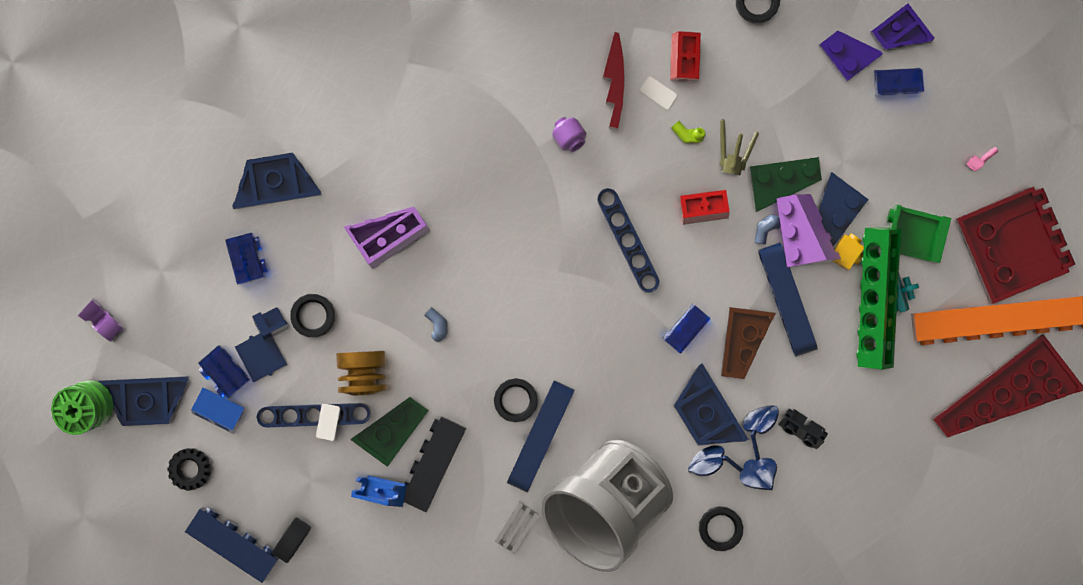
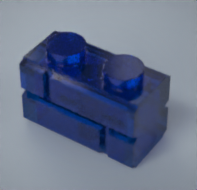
M247 233L225 240L237 285L266 278L265 273L268 272V266L265 258L261 259L259 250H262L259 236L255 237L254 233Z
M692 303L662 340L681 354L711 318Z
M218 345L198 363L201 366L199 372L205 379L211 378L216 384L214 389L221 397L226 395L227 398H231L251 381L249 376L222 345Z

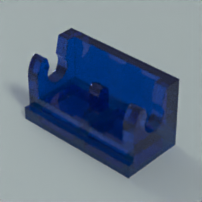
M921 68L874 70L875 96L923 93V70Z

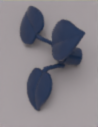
M770 405L751 411L743 421L744 429L751 432L756 460H748L744 464V468H741L728 456H723L725 450L722 446H709L694 456L688 467V472L698 476H709L716 473L722 467L723 461H727L740 472L739 478L743 485L754 489L773 490L777 464L771 458L760 459L756 433L764 434L772 429L778 419V407Z

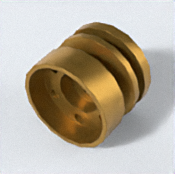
M385 351L336 353L337 368L348 370V375L337 378L338 381H348V386L338 387V393H345L351 396L373 395L387 390V384L376 385V379H386V375L375 373L376 368L386 366Z

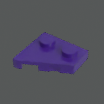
M909 3L871 31V34L884 50L931 42L935 39Z
M836 31L819 44L820 48L846 82L883 54L881 51L841 31Z

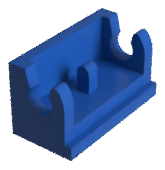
M202 388L191 409L192 414L232 434L244 411V407L205 388Z
M370 475L356 479V482L362 484L361 489L352 490L351 497L386 506L403 507L407 484Z

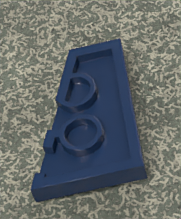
M831 172L822 197L819 213L823 219L821 222L826 233L830 234L832 238L830 241L834 247L869 199Z

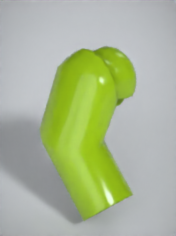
M680 121L671 127L675 134L686 144L700 143L706 136L703 128L686 129Z

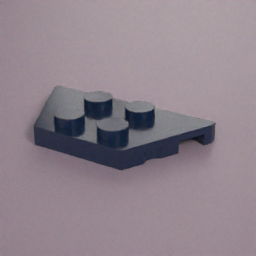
M292 152L247 160L238 186L239 189L235 202H233L232 206L233 209L247 208L320 196L322 193Z
M701 363L673 405L697 445L745 442L749 440L703 363Z
M189 376L103 380L98 382L104 385L111 394L113 409L122 426L170 424L189 381Z

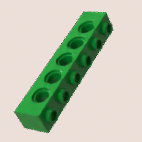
M887 227L865 228L863 235L864 254L861 261L863 273L860 283L862 292L859 305L858 367L880 370L894 368L901 229ZM879 247L881 249V255H879L878 252ZM877 271L880 273V278L877 276Z

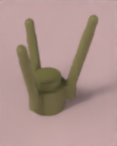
M720 120V166H723L722 172L741 175V170L745 171L746 162L759 135L758 132L754 133L743 159L739 156L743 138L741 133L738 135L734 155L728 154L726 159L725 120Z

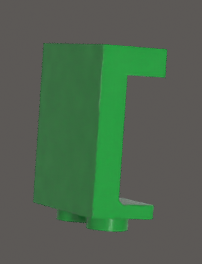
M894 205V209L890 208L887 216V222H890L889 228L901 229L900 255L935 264L941 262L952 218L905 208L901 205Z

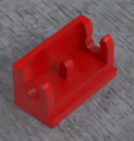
M678 31L672 34L670 80L686 79V81L699 79L701 33Z
M726 190L680 196L683 225L729 219L730 211Z

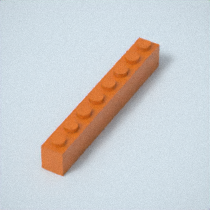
M1083 296L911 314L914 341H920V345L934 344V339H943L944 343L958 342L957 337L964 336L969 341L981 339L980 335L989 334L990 338L1004 337L1003 332H1012L1013 336L1027 335L1026 330L1035 329L1036 334L1050 332L1049 328L1058 327L1059 331L1073 330L1072 325H1082L1083 329Z

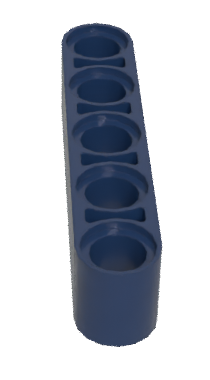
M603 189L598 194L597 202L639 288L646 293L654 292L659 286V277L618 194L613 189ZM604 193H610L614 196V203L607 206L602 203L601 196ZM614 214H621L624 217V224L622 226L613 225L611 218ZM630 234L634 237L635 243L632 247H625L622 244V237L624 235ZM635 255H641L644 258L645 264L642 268L633 266L632 258ZM645 276L654 278L655 285L652 289H646L643 286L642 280Z
M781 243L759 249V257L795 357L817 350L816 340L791 269L787 267L786 256Z
M555 380L553 381L507 480V484L528 493L575 389Z
M365 403L329 404L339 406L344 413L342 420L338 421L337 425L364 424L370 420L372 415L371 408ZM322 404L267 406L258 411L256 418L259 425L267 428L318 426L319 420L317 422L311 421L308 414L313 408L320 412ZM356 408H365L367 416L364 420H359L355 417ZM289 409L297 413V419L293 423L287 421L285 417ZM266 410H270L274 415V420L271 423H266L262 419V414Z

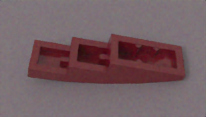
M614 32L602 79L611 81L605 104L614 106L609 128L618 130L623 106L625 80L620 35Z

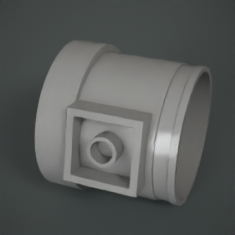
M610 440L605 442L572 476L562 479L544 497L542 514L550 533L569 555L594 570L612 572L617 570L635 552L638 540L670 508L673 502V491L666 474L650 455L626 441Z

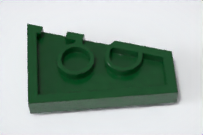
M819 157L750 166L755 212L776 203L777 198L791 196L821 181Z
M409 397L350 440L388 467L429 410Z

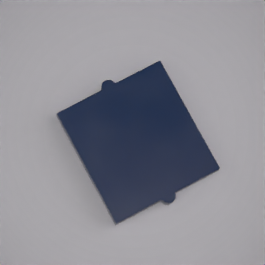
M260 333L256 336L251 335L248 340L235 346L253 382L267 375L272 376L274 371L287 365L273 336L263 340Z

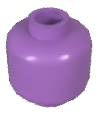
M562 117L556 121L552 136L560 148L570 152L579 150L585 144L587 134L579 121L573 117L568 119Z

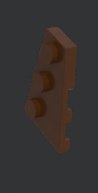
M729 307L721 376L745 379L776 313Z

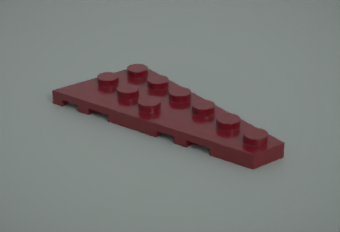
M1042 334L935 416L933 421L948 438L1083 391V385L1045 335Z

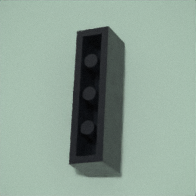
M441 416L440 420L435 418L429 430L433 432L430 441L425 439L419 451L423 453L420 462L415 460L409 472L413 474L410 483L406 481L404 483L407 484L404 498L405 503L423 512L428 511L467 429L466 427Z

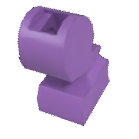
M94 298L78 314L84 321H91L93 328L110 342L114 340L113 337L119 331L124 329Z

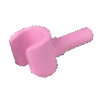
M996 147L993 148L981 159L974 155L967 163V166L973 171L979 170L988 159L998 153V149Z

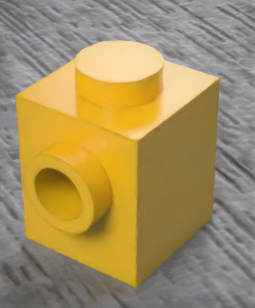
M851 233L849 236L844 234L834 247L835 252L839 253L841 259L833 260V262L846 271L850 270L853 264L858 265L864 254L862 253L864 246L861 245L862 240Z

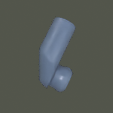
M769 215L758 223L754 243L766 245L768 232L774 228L779 229L781 227L778 216Z
M431 307L424 316L433 323L434 332L431 334L432 339L436 342H441L448 334L447 320Z

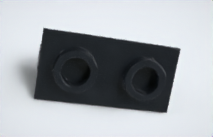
M789 408L784 415L785 417L778 423L786 433L795 435L806 446L816 450L825 442L824 440L828 435L825 432V428L812 420L808 426L804 425L808 417L796 409L791 410Z

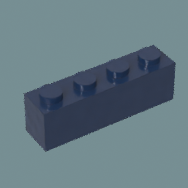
M204 507L200 508L185 530V533L263 583L279 560L278 557L272 554L274 549L268 545H265V547L257 543L258 539L248 532L244 535L237 530L238 525L228 519L226 522L218 517L219 513L211 507L206 509Z

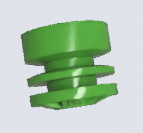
M94 380L81 381L62 389L55 395L51 406L52 418L57 427L63 432L71 435H80L100 427L109 420L113 411V400L108 389L100 382Z

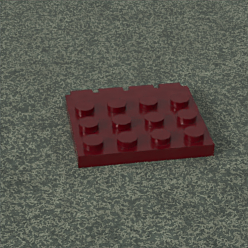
M1031 187L956 218L991 304L1069 273L1068 268L1076 265L1070 250L1064 252L1060 250V248L1067 246L1061 228L1052 231L1051 227L1059 224L1052 207L1047 209L1042 207V205L1049 203L1044 188L1035 190L1034 187Z

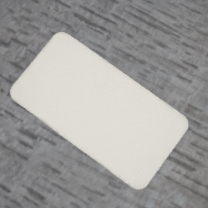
M648 77L640 89V92L665 109H669L677 97L676 93L652 77Z
M322 404L316 432L317 438L334 440L340 411L339 406Z

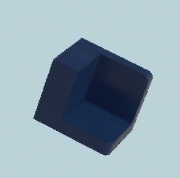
M277 307L264 314L259 312L252 316L253 322L263 340L288 328L286 320H284Z

